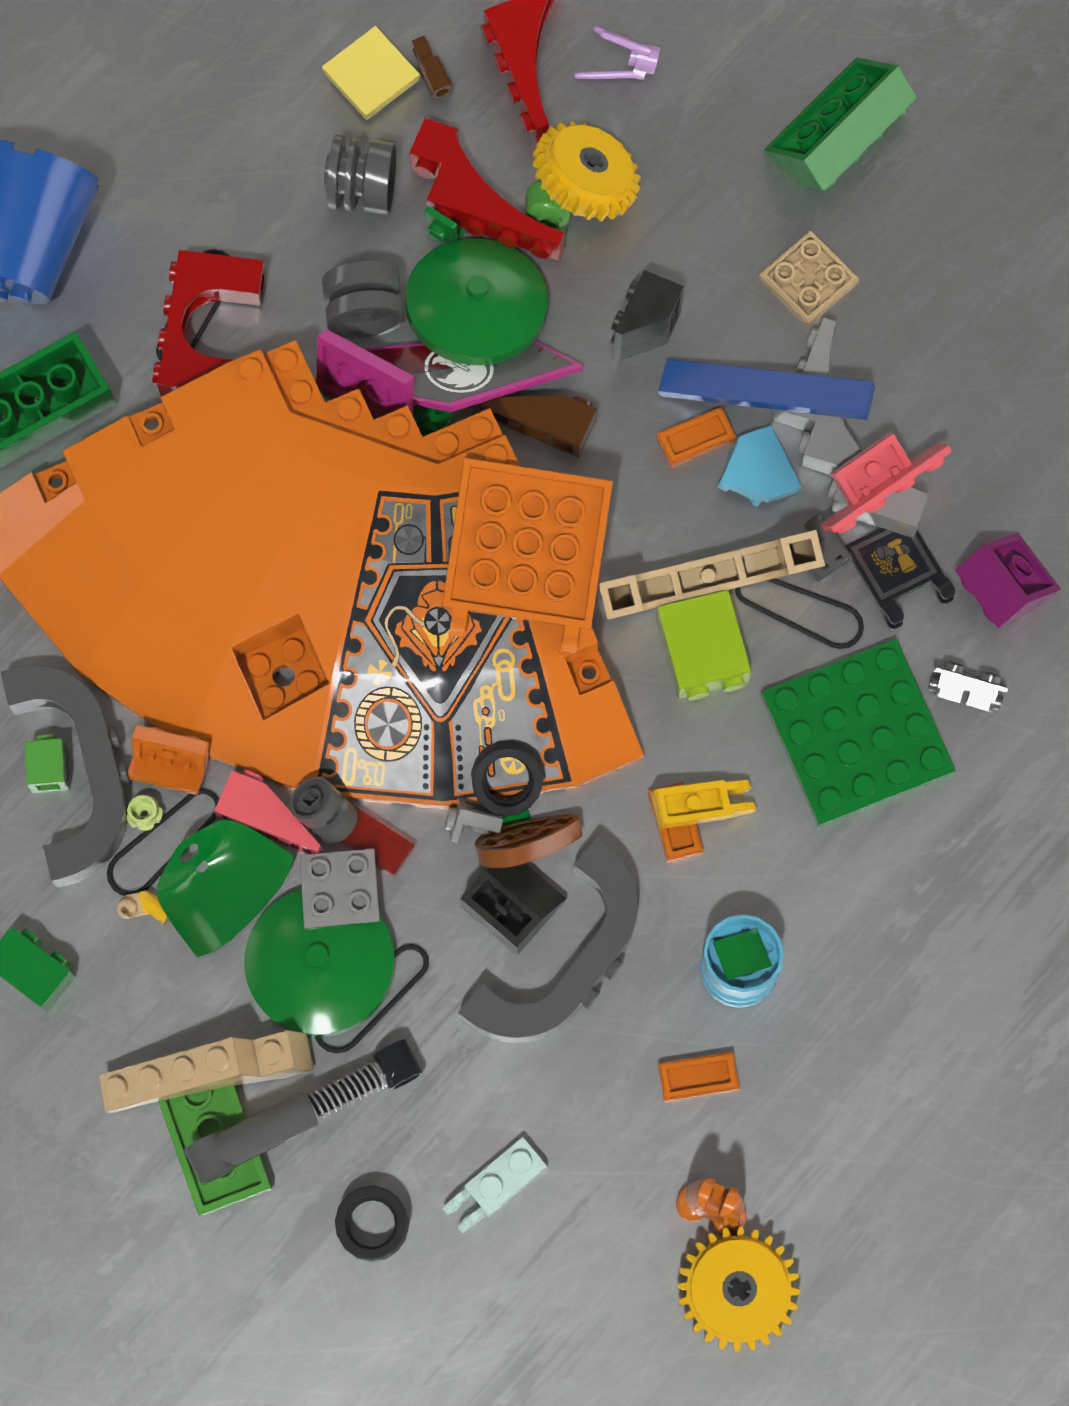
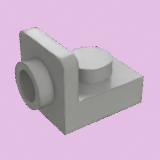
M459 797L456 808L450 807L448 810L444 829L449 830L450 842L458 844L463 824L468 825L470 830L481 834H488L490 831L500 833L503 815L490 812L478 801Z

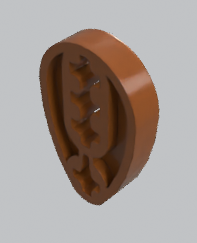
M575 814L533 818L501 826L500 833L490 831L488 834H482L475 841L478 861L482 866L488 868H507L525 864L552 854L582 837L579 817Z

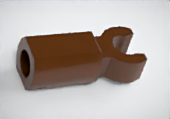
M422 36L412 40L414 46L412 51L419 63V73L432 99L437 100L453 92L452 83L439 57L433 56L426 37Z

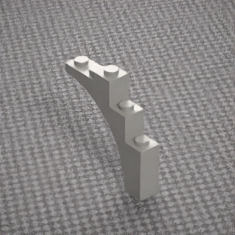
M823 317L819 329L812 328L806 348L811 349L807 361L800 360L796 373L830 377V353L835 337L836 321ZM774 409L773 421L805 431L798 452L803 453L802 466L831 475L830 473L862 452L843 424L841 417ZM833 479L828 498L833 499L831 512L837 513L847 506L848 502ZM912 487L900 493L895 491L885 498L886 504L872 513H867L866 511L855 520L914 538L926 506L928 494Z

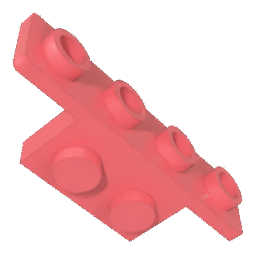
M888 433L830 473L848 505L820 524L824 531L837 532L838 534L850 530L857 524L855 519L866 511L867 513H872L886 504V497L895 491L900 493L910 488L916 482L914 478L923 471L931 472L940 467L945 462L944 457L952 452L948 444L936 443L910 461L893 433Z

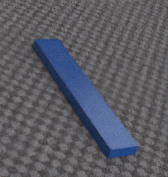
M667 359L658 392L662 397L868 420L875 385L872 381Z

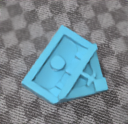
M772 426L747 433L736 440L735 445L728 453V461L723 475L719 478L717 484L718 488L726 492L731 489L749 498L752 505L756 507L762 501L768 503L795 495L802 488Z

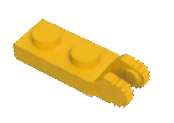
M719 780L656 789L651 793L658 828L663 829L727 820L730 817L734 818L756 812L754 802L730 804L728 795H739L751 790L750 782L748 780L732 782Z

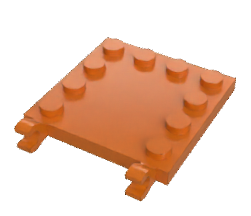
M464 458L442 608L453 609L448 636L463 638L465 636L468 612L564 626L559 653L576 654L579 630H591L613 481Z

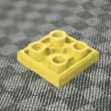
M376 26L322 66V72L366 121L420 80V74Z

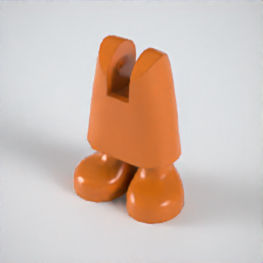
M704 1178L691 1183L681 1190L676 1200V1210L684 1221L694 1223L702 1220L703 1217L712 1220L711 1224L714 1231L721 1237L722 1229L724 1228L729 1230L731 1236H735L737 1228L744 1227L746 1222L745 1205L741 1194L735 1187L730 1186L728 1189L716 1184V1179Z

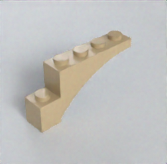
M286 1030L254 1040L236 1037L227 1038L99 1075L105 1112L115 1113L184 1095L260 1081L284 1079L312 1071L314 1068L307 1034Z

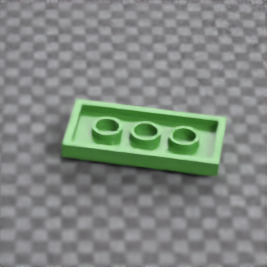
M235 1086L158 1101L199 1217L272 1190L260 1155L236 1166L231 1172L219 1179L201 1185L184 1152V1149L195 1141L216 1132L220 1133L247 1119Z

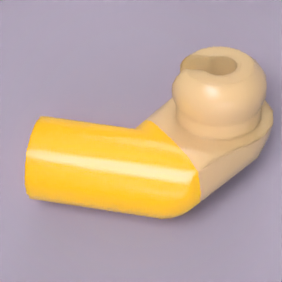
M140 891L125 895L116 906L118 915L124 919L150 914L163 925L169 921L160 905L158 897L150 891Z

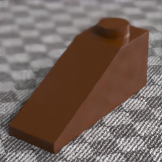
M566 395L498 397L480 404L481 412L489 408L491 409L498 424L578 458L583 451L597 418V408H594L590 401L579 396H574L573 398Z

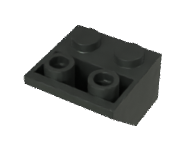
M646 270L643 271L639 281L633 279L625 298L628 300L625 312L620 310L617 312L611 330L614 331L610 344L614 345V359L621 361L667 344L681 314L684 286Z
M526 863L507 868H487L460 898L461 907L516 955L524 949L567 900Z

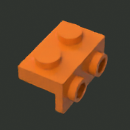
M136 725L132 735L133 758L127 772L128 778L198 795L209 766L208 742L192 735L181 736L165 732L158 727L147 728Z

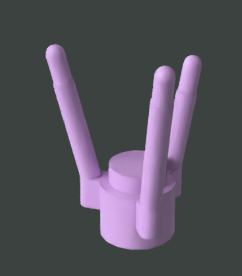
M596 26L594 27V32L600 34L601 38L631 49L628 65L633 66L634 70L575 72L574 78H634L644 81L646 73L651 75L655 73L660 47L639 43Z

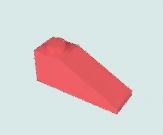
M243 770L242 774L231 771L214 810L219 820L239 822L274 842L305 854L323 853L320 844L268 785L263 783V777L248 770Z

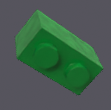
M11 926L0 940V977L48 1013L75 979V976L68 970L72 963L55 950L48 955L39 948L43 941L28 929L24 928L20 933Z

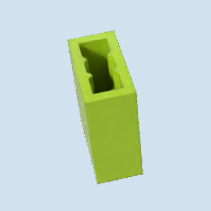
M728 590L657 607L656 620L678 699L687 697L689 701L699 700L707 697L709 691L723 688L724 692H731L743 688L745 682H749L751 669Z

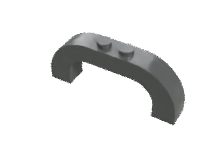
M29 665L1 671L8 706L14 715L42 708H51L67 714L74 721L93 795V811L88 823L78 834L62 841L43 845L51 881L57 888L81 882L97 873L112 859L123 841L128 824L126 818L128 802L124 784L129 783L130 780L125 762H118L115 749L121 748L116 727L109 728L103 710L86 685L63 670L48 666Z
M596 836L575 862L573 873L592 886L600 895L606 914L601 928L553 990L537 1002L531 1004L510 1003L500 998L481 983L458 1012L459 1019L479 1034L506 1043H527L546 1038L569 1023L581 1007L588 1010L601 993L596 989L605 977L611 980L624 962L619 958L626 950L632 938L637 919V890L633 876L624 860L599 837Z

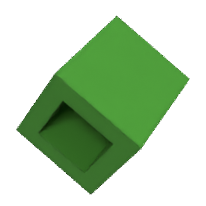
M45 734L36 736L35 741H25L26 782L31 792L41 793L69 790L68 752L62 738L57 739L56 735Z

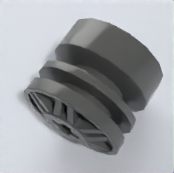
M334 135L330 152L326 158L324 188L327 195L328 209L338 210L342 194H344L346 211H352L357 196H362L365 213L389 215L395 184L396 142L371 139L367 154H361L358 137L351 138L349 150L346 152L345 136Z

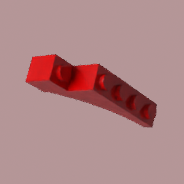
M509 0L485 9L484 24L480 25L486 44H493L496 54H493V58L499 74L505 73L509 83L506 84V88L513 104L518 103L522 113L519 114L523 130L526 134L531 132L537 144L542 135L546 134L549 129V123L541 103L537 84V51L542 29L555 0Z
M424 118L409 156L411 170L423 178H436L426 199L427 206L449 218L458 227L464 228L471 235L478 237L485 235L498 240L499 243L506 247H520L531 251L533 255L541 259L552 258L560 261L564 251V233L541 224L501 198L482 179L469 162L459 144L457 128Z

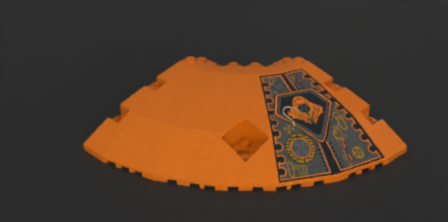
M294 340L266 353H263L261 349L249 353L160 397L162 403L128 417L127 415L63 450L67 461L34 475L30 472L0 493V580L11 591L21 606L31 615L46 636L83 679L103 693L110 695L127 710L143 721H147L152 726L161 728L168 733L181 736L192 735L208 742V757L210 760H218L229 764L240 771L248 770L254 772L261 777L283 784L284 787L295 790L304 780L311 777H322L328 780L346 798L363 799L364 802L392 804L393 802L413 804L414 807L449 809L450 807L456 808L459 797L478 801L472 787V767L482 750L496 742L511 741L519 743L534 753L542 770L543 786L540 795L547 791L565 789L566 791L580 788L644 759L643 752L614 680L612 681L598 652V640L592 627L591 630H579L577 651L574 655L559 653L564 626L468 612L465 636L463 638L448 636L453 609L442 608L464 458L520 466L506 435L502 434L490 408L422 437L408 405L374 420L359 388L325 403L299 345ZM154 420L159 423L158 427L154 430L146 428V424L149 421ZM56 478L63 480L62 485L58 488L50 486L51 482ZM589 668L593 669L596 675L592 679H585L582 676V672ZM280 669H289L294 673V680L288 686H279L273 680L275 673ZM510 757L494 761L488 767L485 774V785L489 792L501 799L521 795L527 788L529 781L525 765L519 760Z

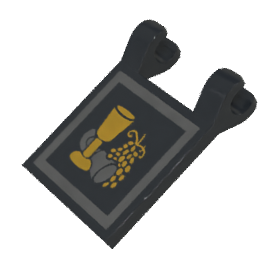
M880 528L845 545L853 556L852 563L878 605L890 630L901 627L904 619L903 612L894 601L931 583L940 604L945 605L954 600V586L943 574L918 530L915 537L911 538Z

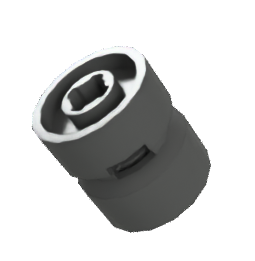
M311 777L304 780L297 786L291 796L290 810L292 814L304 826L308 827L317 838L327 844H334L344 840L356 826L358 815L354 805L344 795L340 794L328 780L322 777Z

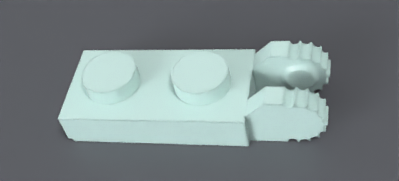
M522 1137L464 1186L465 1189L444 1205L442 1209L449 1215L456 1212L470 1197L476 1201L480 1208L466 1216L458 1226V1229L464 1234L486 1215L488 1217L491 1216L547 1168V1165Z

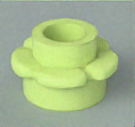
M146 795L137 796L132 799L128 805V814L126 816L130 826L138 827L140 831L153 829L154 824L159 823L163 816V810L158 806V800ZM143 811L148 812V815L145 817H143L141 814Z

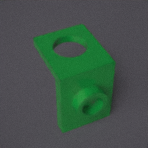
M427 206L424 210L425 231L436 241L448 243L460 240L467 231L464 228H457L455 222L433 208Z

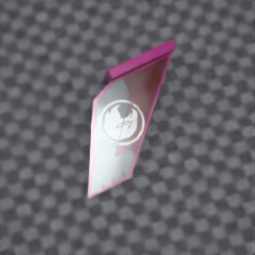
M325 329L317 336L316 384L319 390L337 398L359 388L374 420L407 405L411 413L413 405L453 412L583 371V365L536 340L524 352L507 361L491 365H466L450 361L435 354L423 343L361 348L328 329Z

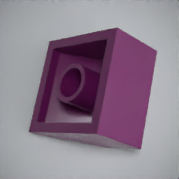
M1019 533L984 544L955 570L961 578L963 587L970 594L974 595L983 607V613L986 618L995 623L998 628L1016 622L1061 591V588Z

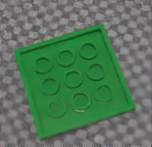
M897 639L761 692V698L818 828L951 776L956 771Z

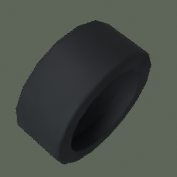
M511 741L496 742L483 749L475 759L471 771L472 787L479 803L490 812L503 816L517 815L531 808L539 798L543 786L542 770L534 753L524 745ZM510 757L517 759L525 765L528 771L529 781L527 788L521 795L513 799L497 798L489 792L485 785V774L488 767L500 758Z
M367 1186L356 1189L344 1198L337 1210L335 1227L337 1237L346 1251L357 1259L372 1262L385 1260L400 1249L406 1240L409 1222L407 1211L399 1197L388 1189ZM364 1202H381L394 1215L395 1226L393 1234L386 1242L379 1246L369 1247L362 1245L354 1239L350 1232L349 1221L351 1214L357 1206Z

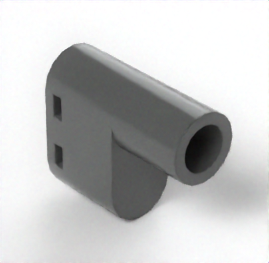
M821 513L811 518L804 525L808 532L817 530L825 563L823 567L808 570L817 582L828 577L853 558L836 533L823 530L820 524L826 519Z

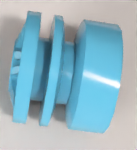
M748 915L727 917L715 925L706 938L699 969L702 983L711 997L723 1005L736 1008L754 1006L767 998L776 985L782 967L784 952L780 937L771 925L758 917ZM757 928L772 967L727 980L712 942Z

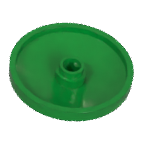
M482 238L455 240L430 251L412 270L407 282L405 295L406 316L416 337L435 354L450 361L466 365L501 363L524 352L540 335L545 324L548 308L547 287L540 271L533 262L515 248L506 247L498 241Z
M302 889L278 899L263 912L255 923L245 949V976L256 1003L279 1026L289 1031L305 1033L311 1037L338 1035L364 1023L384 1002L394 978L395 950L391 935L382 917L379 915L380 922L304 928Z

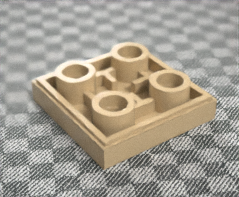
M811 230L759 274V280L806 327L810 326L859 283V278Z

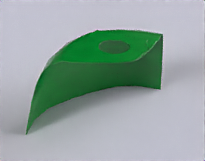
M232 820L217 821L183 840L174 850L157 884V896L160 905L174 928L197 957L212 953L229 943L273 898L289 874L294 855L267 837L239 822ZM192 844H198L196 854L189 861L181 862L180 858L184 850ZM206 861L207 869L202 873L197 872L196 868Z

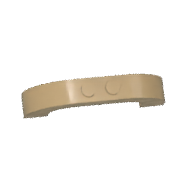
M817 530L727 553L599 583L598 585L606 617L609 620L687 599L823 567L825 563Z

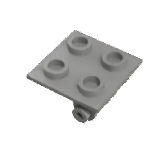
M374 849L300 855L304 928L380 922Z

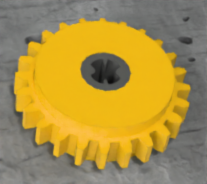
M570 121L567 127L561 122L556 128L551 126L537 143V147L532 154L535 157L532 166L538 169L535 173V178L541 179V189L546 190L550 196L549 198L559 204L560 208L572 212L575 216H584L586 220L597 217L599 221H603L606 216L614 220L618 214L622 216L637 198L636 194L640 190V186L637 183L641 176L634 172L638 166L632 163L631 153H628L623 144L619 143L610 133L608 134L600 130L599 127L588 126L584 122L582 125H576L574 121Z
M743 1227L737 1228L736 1236H731L729 1230L724 1228L721 1234L722 1239L717 1240L716 1236L710 1233L707 1235L710 1245L705 1247L702 1243L697 1242L695 1247L699 1254L697 1256L686 1255L685 1258L691 1266L690 1269L680 1268L679 1273L687 1278L686 1283L677 1284L676 1289L686 1291V1297L678 1300V1305H688L690 1311L686 1312L683 1318L684 1320L695 1319L697 1323L692 1328L694 1333L702 1329L707 1332L704 1342L709 1343L714 1337L718 1338V1349L721 1350L724 1349L727 1342H732L734 1352H739L741 1343L746 1342L749 1351L755 1350V1340L759 1339L764 1346L770 1344L767 1336L770 1332L780 1337L782 1332L778 1325L781 1322L787 1325L792 1323V1320L786 1313L787 1310L798 1309V1306L790 1302L791 1296L800 1294L799 1289L791 1288V1281L798 1279L799 1274H789L787 1268L794 1261L793 1259L782 1260L780 1255L785 1250L783 1246L775 1250L770 1247L773 1237L768 1236L762 1242L758 1240L759 1230L754 1229L750 1237L744 1235ZM734 1278L738 1283L746 1282L748 1290L744 1291L747 1296L743 1300L739 1296L731 1297L728 1288L733 1287L729 1283Z

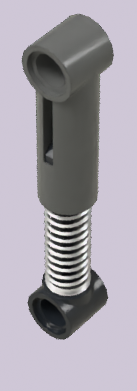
M406 1039L399 1040L381 1049L372 1056V1062H369L367 1066H362V1070L357 1068L356 1073L351 1071L350 1076L345 1074L344 1079L338 1078V1082L333 1080L331 1085L327 1083L325 1088L321 1086L319 1091L315 1089L313 1094L309 1092L307 1096L300 1092L220 1133L216 1132L207 1135L187 1146L184 1152L200 1184L205 1185L231 1172L236 1166L317 1127L320 1116L325 1118L326 1113L331 1115L332 1110L337 1112L338 1107L343 1109L344 1104L349 1106V1102L355 1103L356 1098L362 1100V1095L368 1097V1092L374 1094V1089L380 1091V1088L384 1089V1087H387L392 1091L420 1077L423 1071Z

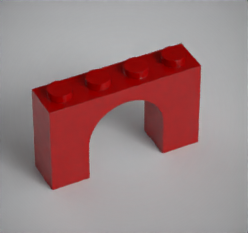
M186 250L178 251L177 262L171 261L169 269V282L173 283L172 295L166 294L164 300L163 314L168 316L166 329H160L158 337V349L163 350L161 362H155L152 380L153 383L157 384L160 396H164L233 361L232 359L210 357L197 352L185 339L186 326L191 316L199 308L212 302L223 301L261 306L266 276L264 260Z

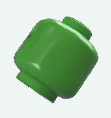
M539 180L527 188L525 194V215L541 224L559 230L569 222L571 212L560 208L559 204L551 200L546 190L541 189L542 182Z

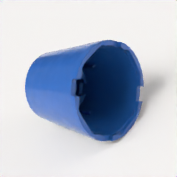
M0 140V301L7 302L9 299L23 303L46 304L51 299L99 187L97 184L98 178L80 165L55 154L36 148L35 154L32 155L13 150L14 142Z

